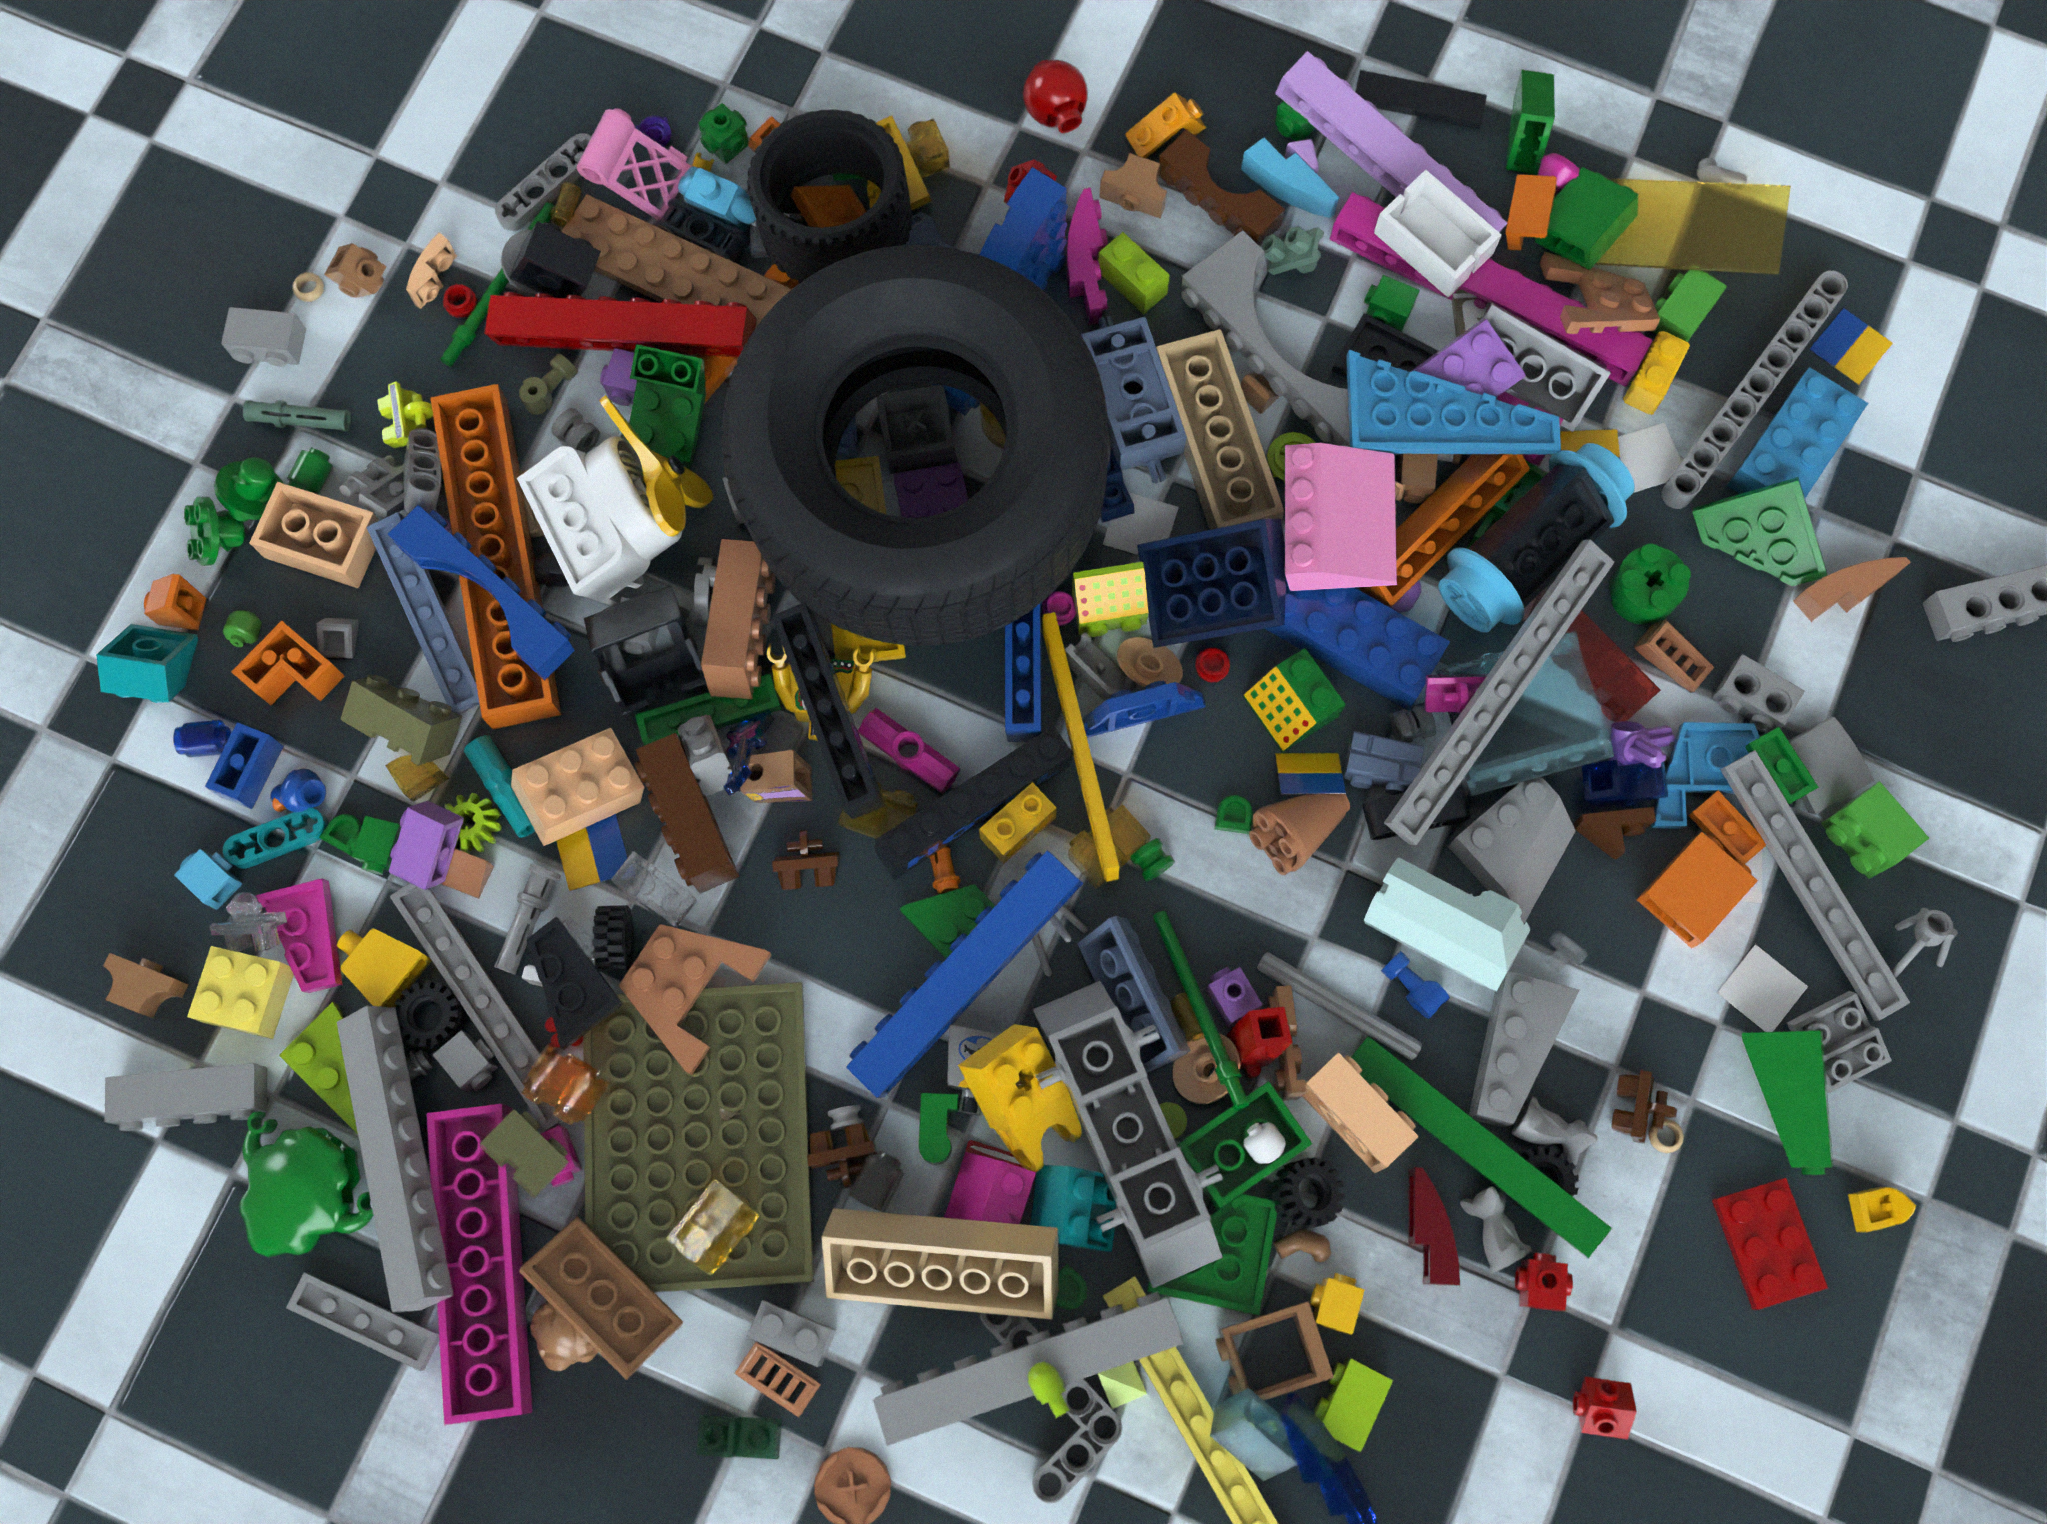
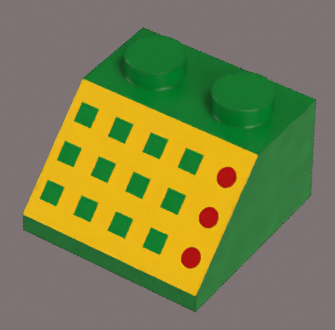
M1306 648L1278 664L1243 695L1245 701L1282 753L1340 717L1346 705Z

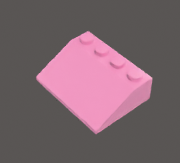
M1325 443L1285 445V576L1290 591L1397 585L1394 454Z

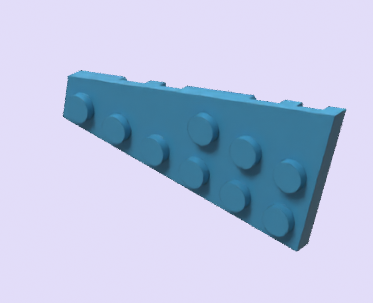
M1348 350L1346 354L1350 447L1392 454L1555 455L1561 451L1558 416L1521 404L1514 406L1498 401L1496 396L1483 393V395L1473 393L1465 390L1464 386L1418 371L1408 372L1392 367L1391 363L1380 359L1376 362L1361 357V353Z

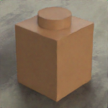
M1438 454L1400 455L1396 481L1405 484L1402 499L1406 502L1422 503L1433 494L1436 483Z

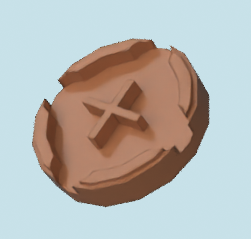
M847 1447L834 1452L821 1464L815 1477L814 1488L818 1508L834 1524L872 1523L884 1511L891 1495V1478L887 1466L877 1454L865 1448Z

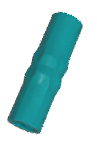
M489 735L480 736L468 743L464 748L465 755L516 835L522 838L534 833L535 829L511 787L512 769Z

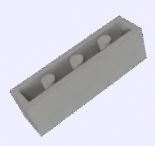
M256 1063L105 1077V1122L119 1125L120 1131L143 1129V1123L156 1122V1127L180 1126V1120L192 1118L195 1124L217 1122V1116L230 1115L231 1120H248L253 1112L267 1111V1067Z

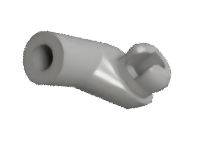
M1704 158L1698 163L1696 174L1702 182L1739 191L1746 184L1747 176L1745 174L1719 167L1712 158Z

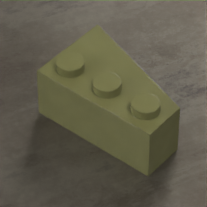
M368 675V677L352 681L340 720L370 738H375L376 735H379L389 740L387 748L394 752H399L401 747L412 754L411 762L419 766L451 754L463 716L452 712V707L439 701H426L420 698V693L408 688L398 689L389 685V680L384 677Z

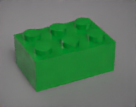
M1269 1081L1246 1096L1249 1101L1248 1106L1236 1110L1233 1105L1177 1144L1187 1165L1195 1174L1217 1165L1219 1171L1207 1176L1206 1179L1221 1173L1223 1180L1202 1188L1216 1211L1313 1144ZM1255 1123L1260 1125L1272 1123L1285 1138L1283 1153L1270 1163L1259 1164L1255 1162L1244 1147V1139L1249 1136L1247 1130Z

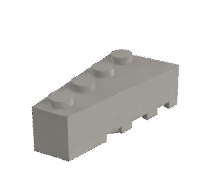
M1511 971L1507 972L1494 994L1469 1111L1470 1117L1476 1121L1502 1128L1514 1124L1576 999L1579 989Z

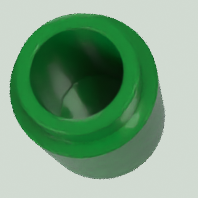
M312 447L309 452L301 450L287 477L288 485L319 495L334 467L328 462L330 456Z

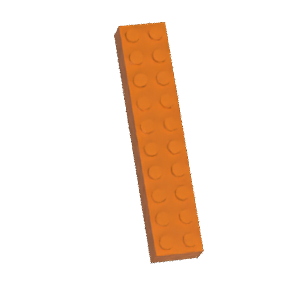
M494 384L430 397L452 535L459 532L472 545V548L469 550L477 558L481 554L487 557L497 568L494 573L501 580L506 576L509 577L521 589L522 592L519 596L526 602L533 599L543 608L540 586L535 578V557L523 492L517 480L520 477L510 411L505 395L499 385ZM459 575L483 720L493 730L562 715L554 672L544 681L519 658L511 647L510 629L499 602L491 593L476 582Z

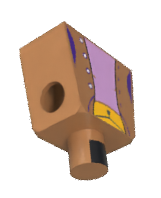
M794 750L743 756L740 762L742 770H738L739 774L735 775L737 782L735 785L726 788L727 792L741 791L755 803L812 801V767Z

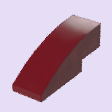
M1423 1167L1409 1169L1408 1245L1423 1246V1285L1459 1286L1458 1253L1446 1209Z

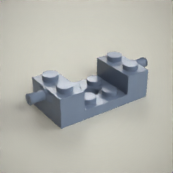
M1106 316V321L1102 317L1098 320L1101 329L1081 334L1093 356L1102 381L1110 428L1109 442L1121 470L1136 466H1148L1152 483H1158V478L1162 482L1166 479L1161 461L1168 457L1183 454L1187 436L1146 317L1116 325L1113 324L1111 316ZM1128 382H1137L1142 386V391L1138 394H1129L1123 387Z

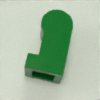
M921 1093L918 1146L921 1156L929 1164H943L951 1156L952 1145L947 1136L948 1113H959L958 1094Z

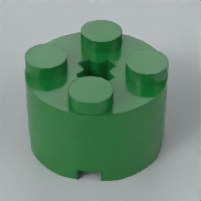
M1646 544L1632 551L1613 573L1609 581L1612 606L1623 619L1634 624L1644 625V623L1662 621L1672 613L1686 596L1691 571L1672 551L1659 547L1656 544Z

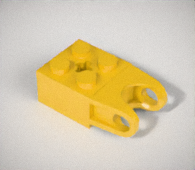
M1013 1024L958 1064L990 1128L996 1130L1012 1155L1025 1169L1038 1172L1043 1168L1041 1140L1044 1132L1049 1127L1056 1131L1066 1142L1075 1143L1082 1136L1078 1116L1069 1090L1061 1080L1043 1089L1040 1088L1035 1074L1044 1072L1056 1065L1036 1027Z

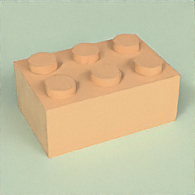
M277 482L249 543L266 559L359 589L376 550L367 526L380 520L371 511Z
M608 728L512 770L511 787L543 846L641 803L644 790L643 783L612 728Z
M1338 1052L1306 1082L1307 1092L1302 1097L1359 1158L1376 1173L1387 1168L1419 1137L1413 1131L1416 1126L1402 1111L1396 1113L1386 1103L1389 1097L1377 1084L1372 1083L1369 1085L1360 1075L1362 1069L1354 1059L1348 1055L1343 1057Z

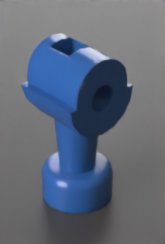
M1400 951L1381 972L1390 980L1397 976L1410 992L1406 995L1410 1005L1422 1016L1430 1019L1450 997L1441 984L1436 981H1424L1409 969L1407 965L1410 963V959Z

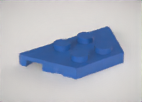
M1157 681L1145 686V690L1134 693L1131 690H1122L1112 694L1110 699L1101 703L1086 715L1082 721L1086 736L1089 738L1205 708L1206 704L1203 694L1177 682L1166 684L1165 681Z

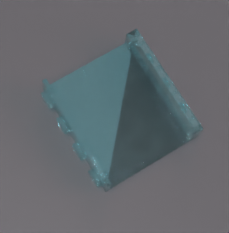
M1576 631L1563 635L1465 775L1471 796L1614 757L1612 741L1602 719L1582 657ZM1503 652L1487 653L1479 659L1463 664L1453 663L1445 667V669L1436 671V674H1489ZM1448 712L1451 725H1453L1461 713Z

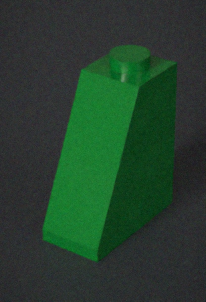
M1521 70L1513 99L1506 170L1538 174L1555 119L1554 74Z

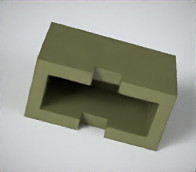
M513 1109L480 1142V1148L501 1168L506 1163L516 1170L513 1174V1179L535 1199L568 1165L569 1161L564 1158L568 1152L553 1137L547 1141L538 1133L537 1130L541 1126L529 1113L524 1111L520 1115Z

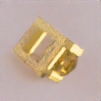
M934 118L925 122L918 121L913 123L908 128L911 141L907 142V148L913 161H916L921 178L950 168L949 150Z

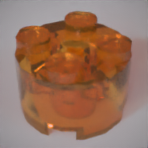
M547 1043L522 1081L525 1087L521 1094L536 1104L540 1105L543 1101L555 1108L553 1114L570 1125L574 1122L586 1121L610 1085V1080L607 1078L597 1080L596 1077L599 1074L597 1069L570 1052L565 1057L555 1054L558 1047Z

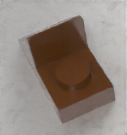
M1654 807L1582 814L1574 822V828L1610 857L1618 859L1625 853L1622 831L1624 836H1635L1645 833V829L1656 821Z

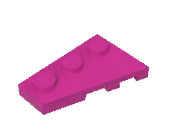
M321 878L255 895L260 906L265 908L271 920L269 925L273 933L278 935L286 951L284 956L301 991L312 993L343 985L329 881Z

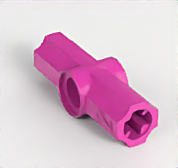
M878 708L867 714L858 729V733L893 758L900 768L911 771L941 794L951 787L961 771L958 766L923 742L919 734L908 731ZM909 744L916 746L919 750L912 757H904L900 754L901 748Z

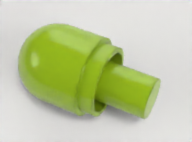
M1039 1362L1033 1365L1028 1372L1027 1380L1037 1401L1040 1400L1042 1405L1048 1402L1056 1418L1069 1411L1070 1409L1061 1395L1066 1391L1063 1386L1064 1382L1056 1368L1048 1362Z

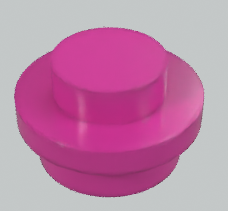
M1062 591L1052 592L1043 601L1042 614L1055 612L1058 626L1070 623L1076 614L1073 597Z

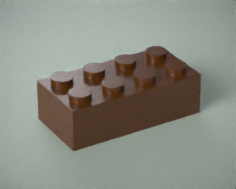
M677 733L635 749L640 761L635 762L634 765L642 783H645L649 792L653 791V793L647 796L654 813L658 814L661 823L666 822V825L661 827V831L674 854H679L680 856L674 859V862L682 880H685L688 887L694 885L701 894L740 877L707 797L703 795L692 772L683 744Z

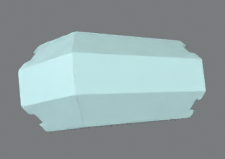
M1398 857L1387 872L1382 888L1375 894L1364 918V923L1473 982L1497 991L1530 932L1527 922L1524 925L1520 918L1522 911L1519 905L1492 890L1484 891L1480 896L1474 897L1472 896L1473 894H1468Z

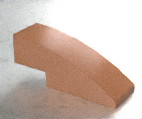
M1907 557L1884 558L1843 568L1805 589L1793 602L1811 622L1836 603L1847 613L1895 577L1911 562Z

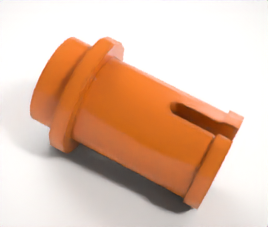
M944 847L937 854L930 857L935 878L932 886L934 889H937L938 894L959 889L958 884L961 882L960 877L955 874L951 850L949 847Z

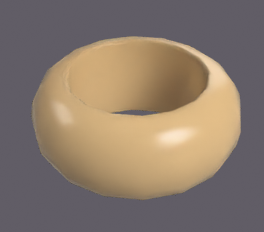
M306 272L300 274L294 280L293 292L299 300L312 302L321 297L324 292V284L317 274ZM309 281L316 282L314 290L309 293L301 292L303 284Z
M1665 1118L1663 1126H1668L1674 1132V1143L1671 1146L1663 1145L1657 1137L1658 1129L1652 1127L1649 1129L1648 1136L1650 1143L1656 1150L1663 1153H1672L1680 1148L1684 1135L1679 1124Z

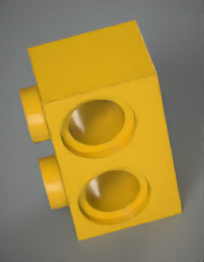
M1032 782L979 829L980 839L1005 864L1056 819L1057 808Z

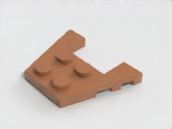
M1547 252L1543 253L1539 264L1545 279L1578 284L1588 307L1564 305L1560 318L1566 333L1578 334L1580 328L1591 327L1589 330L1591 333H1602L1605 327L1618 326L1617 330L1619 332L1656 330L1660 317L1644 283L1595 267L1588 270L1567 258Z
M660 924L618 986L687 1073L693 1075L710 1047L680 1028V1024L721 963L754 982L771 957V953L764 949Z

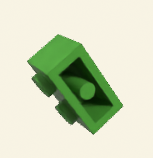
M1695 265L1691 266L1686 275L1679 272L1667 289L1672 292L1667 300L1661 297L1655 305L1660 321L1656 330L1652 332L1657 335L1658 332L1665 331L1688 342L1718 301L1727 285Z

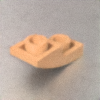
M438 233L423 250L408 280L406 290L419 309L437 297L439 290L443 287L437 275L447 270L457 257L449 240L441 233Z

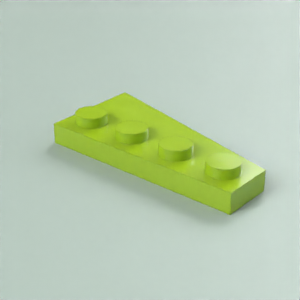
M332 1002L279 1056L358 1134L337 1022L344 1017L338 1004Z

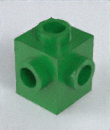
M723 103L714 110H709L705 113L702 120L698 123L702 135L700 138L702 145L709 153L715 154L725 165L748 146L746 120L737 110L731 111Z

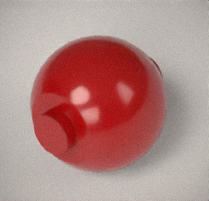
M1043 60L1035 65L1025 81L1023 89L1024 104L1030 116L1039 124L1049 128H1057L1061 133L1071 132L1082 123L1081 114L1085 110L1088 101L1086 80L1082 73L1071 63L1062 60Z

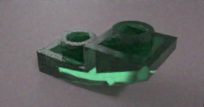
M700 1415L696 1455L779 1459L782 1419Z

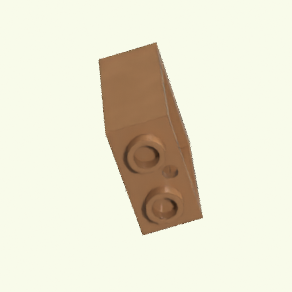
M1302 1302L1218 1329L1221 1338L1215 1339L1217 1350L1222 1362L1229 1361L1233 1376L1227 1377L1228 1384L1234 1400L1241 1398L1242 1405L1248 1406L1334 1378L1309 1302ZM1293 1317L1311 1372L1250 1392L1233 1336Z

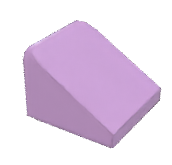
M1309 139L1288 143L1284 158L1287 159L1296 152L1317 174L1319 166L1313 141Z

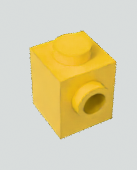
M1335 1273L1333 1279L1323 1278L1322 1284H1315L1310 1305L1315 1307L1313 1316L1317 1325L1353 1335L1365 1289L1355 1286L1356 1279Z

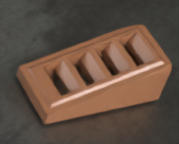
M1666 619L1652 624L1633 647L1645 659L1690 693L1696 691L1714 668ZM1659 638L1662 639L1661 643L1657 646L1655 644ZM1671 646L1674 650L1668 656L1665 652ZM1681 655H1683L1685 659L1680 664V666H1678L1676 664V661L1681 657ZM1694 664L1697 668L1689 677L1686 671Z
M757 1341L735 1372V1375L797 1417L801 1416L821 1386V1383L777 1352ZM763 1355L768 1359L757 1376H755L751 1371ZM774 1364H777L781 1368L768 1385L763 1381ZM789 1372L793 1375V1378L783 1393L780 1394L776 1389ZM802 1381L807 1385L796 1402L793 1403L789 1400V1397L799 1382Z

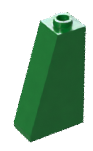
M1822 1031L1742 1033L1743 1044L1791 1167L1801 1168L1802 1175L1825 1174V1168L1833 1167L1834 1165Z

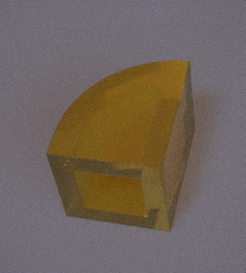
M412 755L396 758L385 765L403 794L413 802L450 779L432 761L419 766L411 762Z

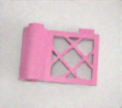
M618 108L605 110L577 164V171L587 180L608 187L656 220H661L669 208V200L676 198L679 192L678 184L681 177L691 167V165L686 163L688 157L672 146L667 150L637 130L631 121V116L627 112ZM636 141L647 148L650 156L649 161L636 162L633 152ZM627 159L629 160V165H625ZM668 162L679 169L675 180H664L660 164ZM653 166L658 183L644 186L639 168ZM632 170L636 188L627 189L616 181L622 171ZM660 188L664 201L660 210L649 203L646 191Z

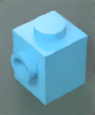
M199 849L196 853L187 856L181 863L180 869L174 874L199 900L216 910L243 884L229 871L233 865L227 862L224 856L217 851L211 855Z

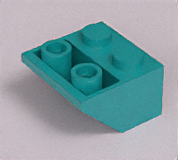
M1044 1165L1036 1174L1030 1225L1058 1228V1245L1112 1252L1115 1227L1102 1232L1100 1225L1112 1221L1113 1218L1100 1224L1096 1218L1117 1209V1204L1104 1174L1072 1166Z

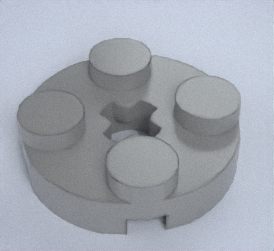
M699 557L697 565H704L702 574L696 573L694 613L701 614V618L695 620L694 623L696 627H707L717 564L715 563V558Z

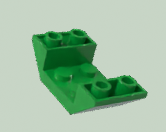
M636 344L630 379L637 380L629 424L651 450L666 458H669L671 455L676 456L683 466L690 470L694 460L706 398L704 359Z

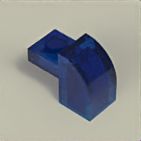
M1618 760L1582 765L1585 800L1593 805L1602 807L1634 806L1639 801L1668 797L1664 762L1661 763L1659 768H1652L1644 763L1624 765Z

